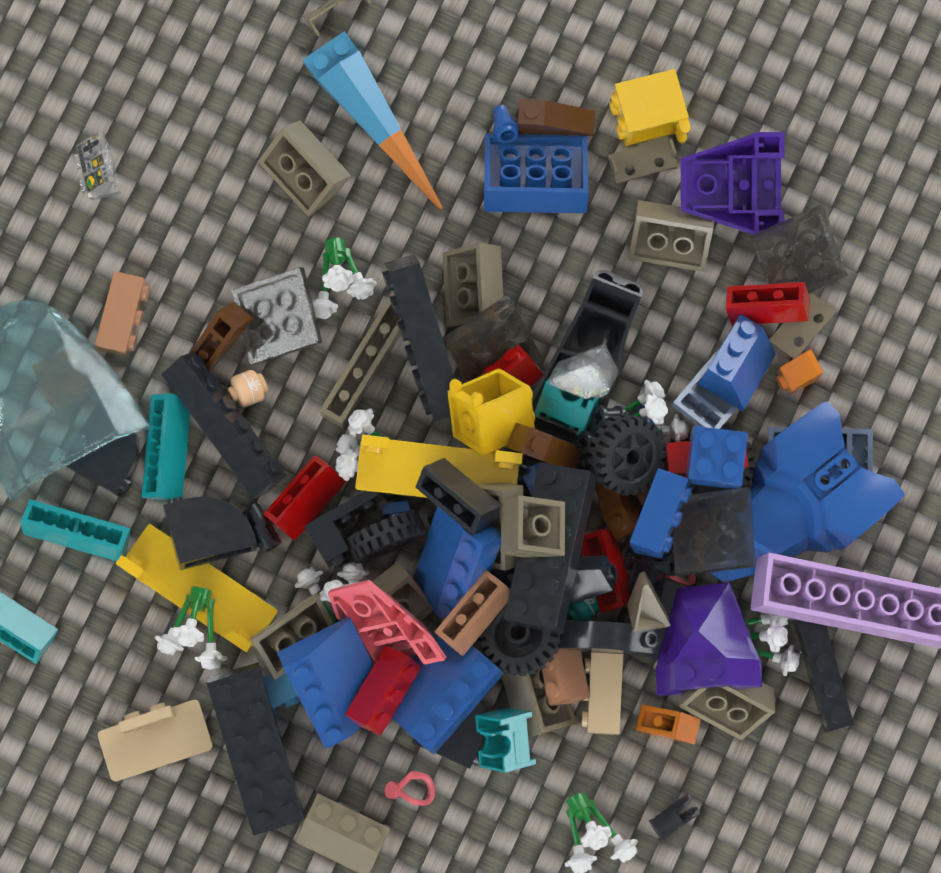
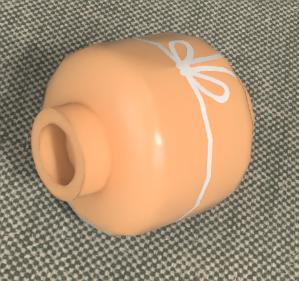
M248 370L231 377V387L227 388L229 397L241 407H248L263 401L265 393L268 392L263 375L261 373L257 374L254 370Z

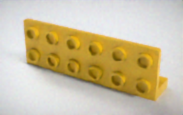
M362 435L355 488L364 491L427 498L415 486L423 467L442 458L449 461L475 484L508 483L517 485L519 465L522 464L523 453L496 450L483 456L473 449Z
M151 524L147 525L127 556L121 555L116 562L123 570L181 609L185 603L186 594H190L191 587L196 586L211 590V599L215 600L213 607L214 631L247 654H250L252 651L250 638L268 627L278 613L276 608L209 563L180 571L171 537ZM188 608L187 613L191 615L192 610ZM207 608L205 612H197L196 619L208 626Z

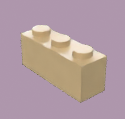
M591 652L590 658H585L584 666L585 674H589V685L587 686L590 698L583 700L588 701L587 712H582V727L586 728L587 734L619 735L623 654Z

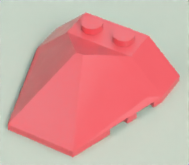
M370 580L329 590L328 596L337 619L343 620L350 616L373 664L376 663L385 646L408 656L417 654L424 665L446 659V655L426 626Z

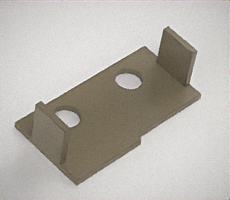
M329 0L303 17L316 36H320L312 20L344 0ZM365 0L366 3H371L370 0Z
M668 135L642 142L637 147L608 155L616 184L678 167L675 159L677 152L673 140H669ZM655 159H663L664 165L662 167L655 166ZM626 167H633L635 173L631 176L625 173Z
M812 293L809 296V321L783 323L769 339L776 346L777 352L788 361L790 357L795 359L800 356L836 313V310ZM815 315H822L824 317L823 322H814L813 318ZM802 338L804 344L797 347L794 345V340Z

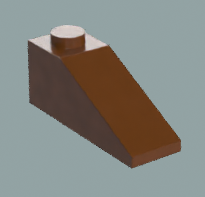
M519 99V132L594 136L595 110L547 100Z
M230 303L218 310L190 353L195 352L200 356L210 372L241 337L253 318L237 303Z
M517 422L507 445V448L545 463L575 469L582 455L579 453L577 446Z
M596 481L595 490L602 516L614 538L618 541L632 535L642 511V507L635 495L629 494L628 496L615 493Z

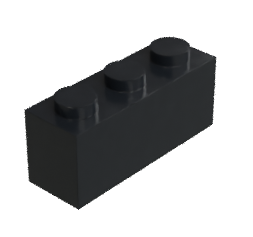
M445 458L424 466L415 486L416 489L472 535L493 526L502 506Z

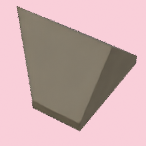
M645 571L641 572L627 603L633 631L666 628L670 626L667 612Z

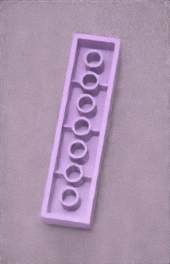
M767 553L756 558L751 610L941 649V588L773 553Z

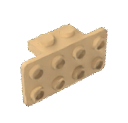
M191 700L173 707L160 703L149 707L150 712L140 715L139 711L124 715L125 720L118 722L119 725L99 731L98 739L111 780L120 781L210 751L213 748V743L199 701Z

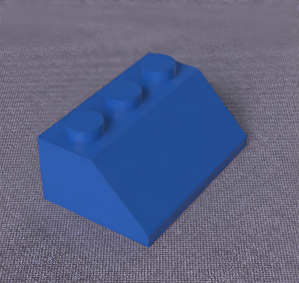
M740 314L698 383L742 412L776 355L763 327Z
M658 468L630 540L634 553L662 558L664 552L668 553L673 543V537H670L674 527H679L683 516L680 509L683 502L688 503L692 493L688 478Z

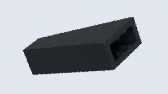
M606 555L580 556L569 605L613 591L618 579V571L615 565L610 563ZM515 568L509 569L506 573V578L511 585Z

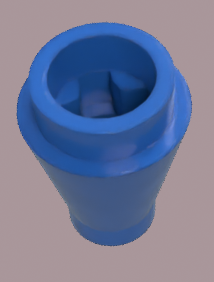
M499 105L493 109L494 136L501 143H510L517 138L519 128L510 115L508 108L504 105Z

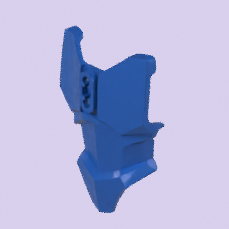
M825 401L802 416L761 448L759 459L755 463L752 487L734 505H727L719 509L722 513L716 534L704 555L707 569L715 578L726 583L755 575L756 558L767 553L795 558L804 551L825 553L832 550L842 551L893 508L904 497V492L893 478L861 468L845 448L841 429V415L828 401ZM841 460L848 462L849 467L847 469H839ZM821 476H825L828 479L829 483L827 485H823L820 482Z

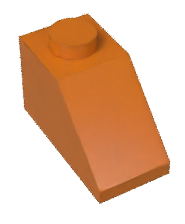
M810 349L780 367L777 371L778 376L776 380L781 390H786L788 395L816 382L823 371Z
M641 704L635 730L695 745L701 719L682 712Z

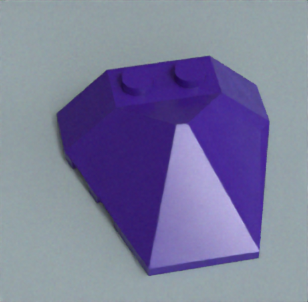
M757 132L681 158V211L710 221L714 220L716 223L756 236H784L785 210H781V159L785 158V132Z
M723 583L677 588L669 618L670 626L666 629L656 666L657 696L684 694V690L731 686L735 689L762 687L761 660L752 642L749 629H747L742 617V612L731 584Z

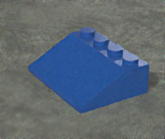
M485 134L484 211L587 213V136L518 135L513 142L501 143L495 138L494 134Z
M438 506L414 576L434 613L442 620H445L483 572L487 570L491 573L501 545V533L491 526L472 535Z
M350 616L277 652L282 666L325 749L351 737L361 728L349 719L345 713L374 664Z
M435 633L432 636L446 655V659L424 665L417 654L412 658L421 668L392 716L394 721L433 755L504 675L496 665L474 646H471L462 657Z

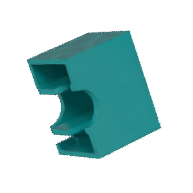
M556 369L545 383L534 415L538 418L542 412L546 414V418L550 419L551 417L569 425L571 429L579 428L578 435L581 431H586L590 426L592 411L599 404L604 390L594 385H591L589 391L581 388V390L588 392L586 398L560 389L559 387L563 381L556 379L557 375L564 378L567 376L569 380H571V375Z
M505 707L475 715L476 730L485 737V744L478 751L480 768L506 773L536 764V759L530 758L526 719L532 717V712Z

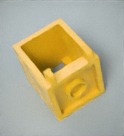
M675 69L615 84L609 105L612 115H617V135L619 140H624L625 146L672 134L676 135L679 143L687 141V133L690 131L691 126Z
M500 368L462 385L457 379L451 380L449 384L450 390L447 392L453 437L481 455H487L507 446L516 422L535 429V415L532 408L533 394L530 386Z

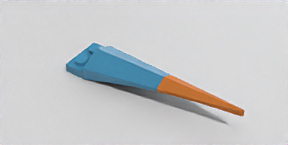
M345 31L304 58L303 63L317 83L364 129L439 210H442L438 197L366 62Z

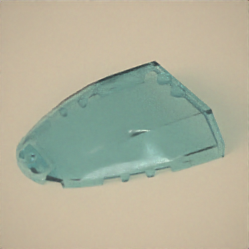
M33 300L10 302L0 307V480L9 500L14 502L18 500V496L29 486L119 437L151 428L125 383L119 378L109 362L99 353L95 346L57 310Z

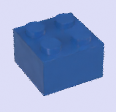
M694 426L691 430L686 478L689 479V483L738 490L742 486L748 433Z

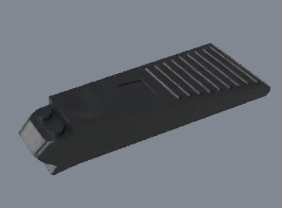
M599 270L593 275L580 308L533 393L532 408L534 413L545 383L556 369L559 371L564 370L572 374L573 370L579 371L580 365L611 373L602 402L598 404L603 405L605 408L608 407L631 323L643 295V288L640 284L606 270ZM586 377L584 382H586L587 378L593 380V378ZM542 412L538 418L535 417L534 427L536 430L577 446V432L579 428L571 429L569 425L551 417L550 419L546 418V414ZM505 446L503 449V451L520 453L510 448H507V446ZM525 454L522 455V464L519 465L517 485H523V496L531 497L522 476L527 474L526 468L539 462H545ZM581 455L576 469L584 470L586 455Z

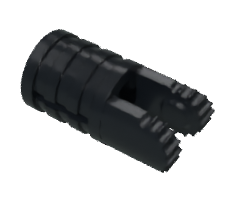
M256 502L248 510L246 509L242 512V514L249 521L255 535L257 547H259L261 554H264L279 546L282 541L271 525V521L264 515L265 511Z
M689 794L684 795L667 807L666 810L656 815L655 818L649 820L651 827L662 841L666 839L665 837L671 835L672 832L678 830L679 827L684 826L700 814L697 807H692L681 815L677 814L692 802Z

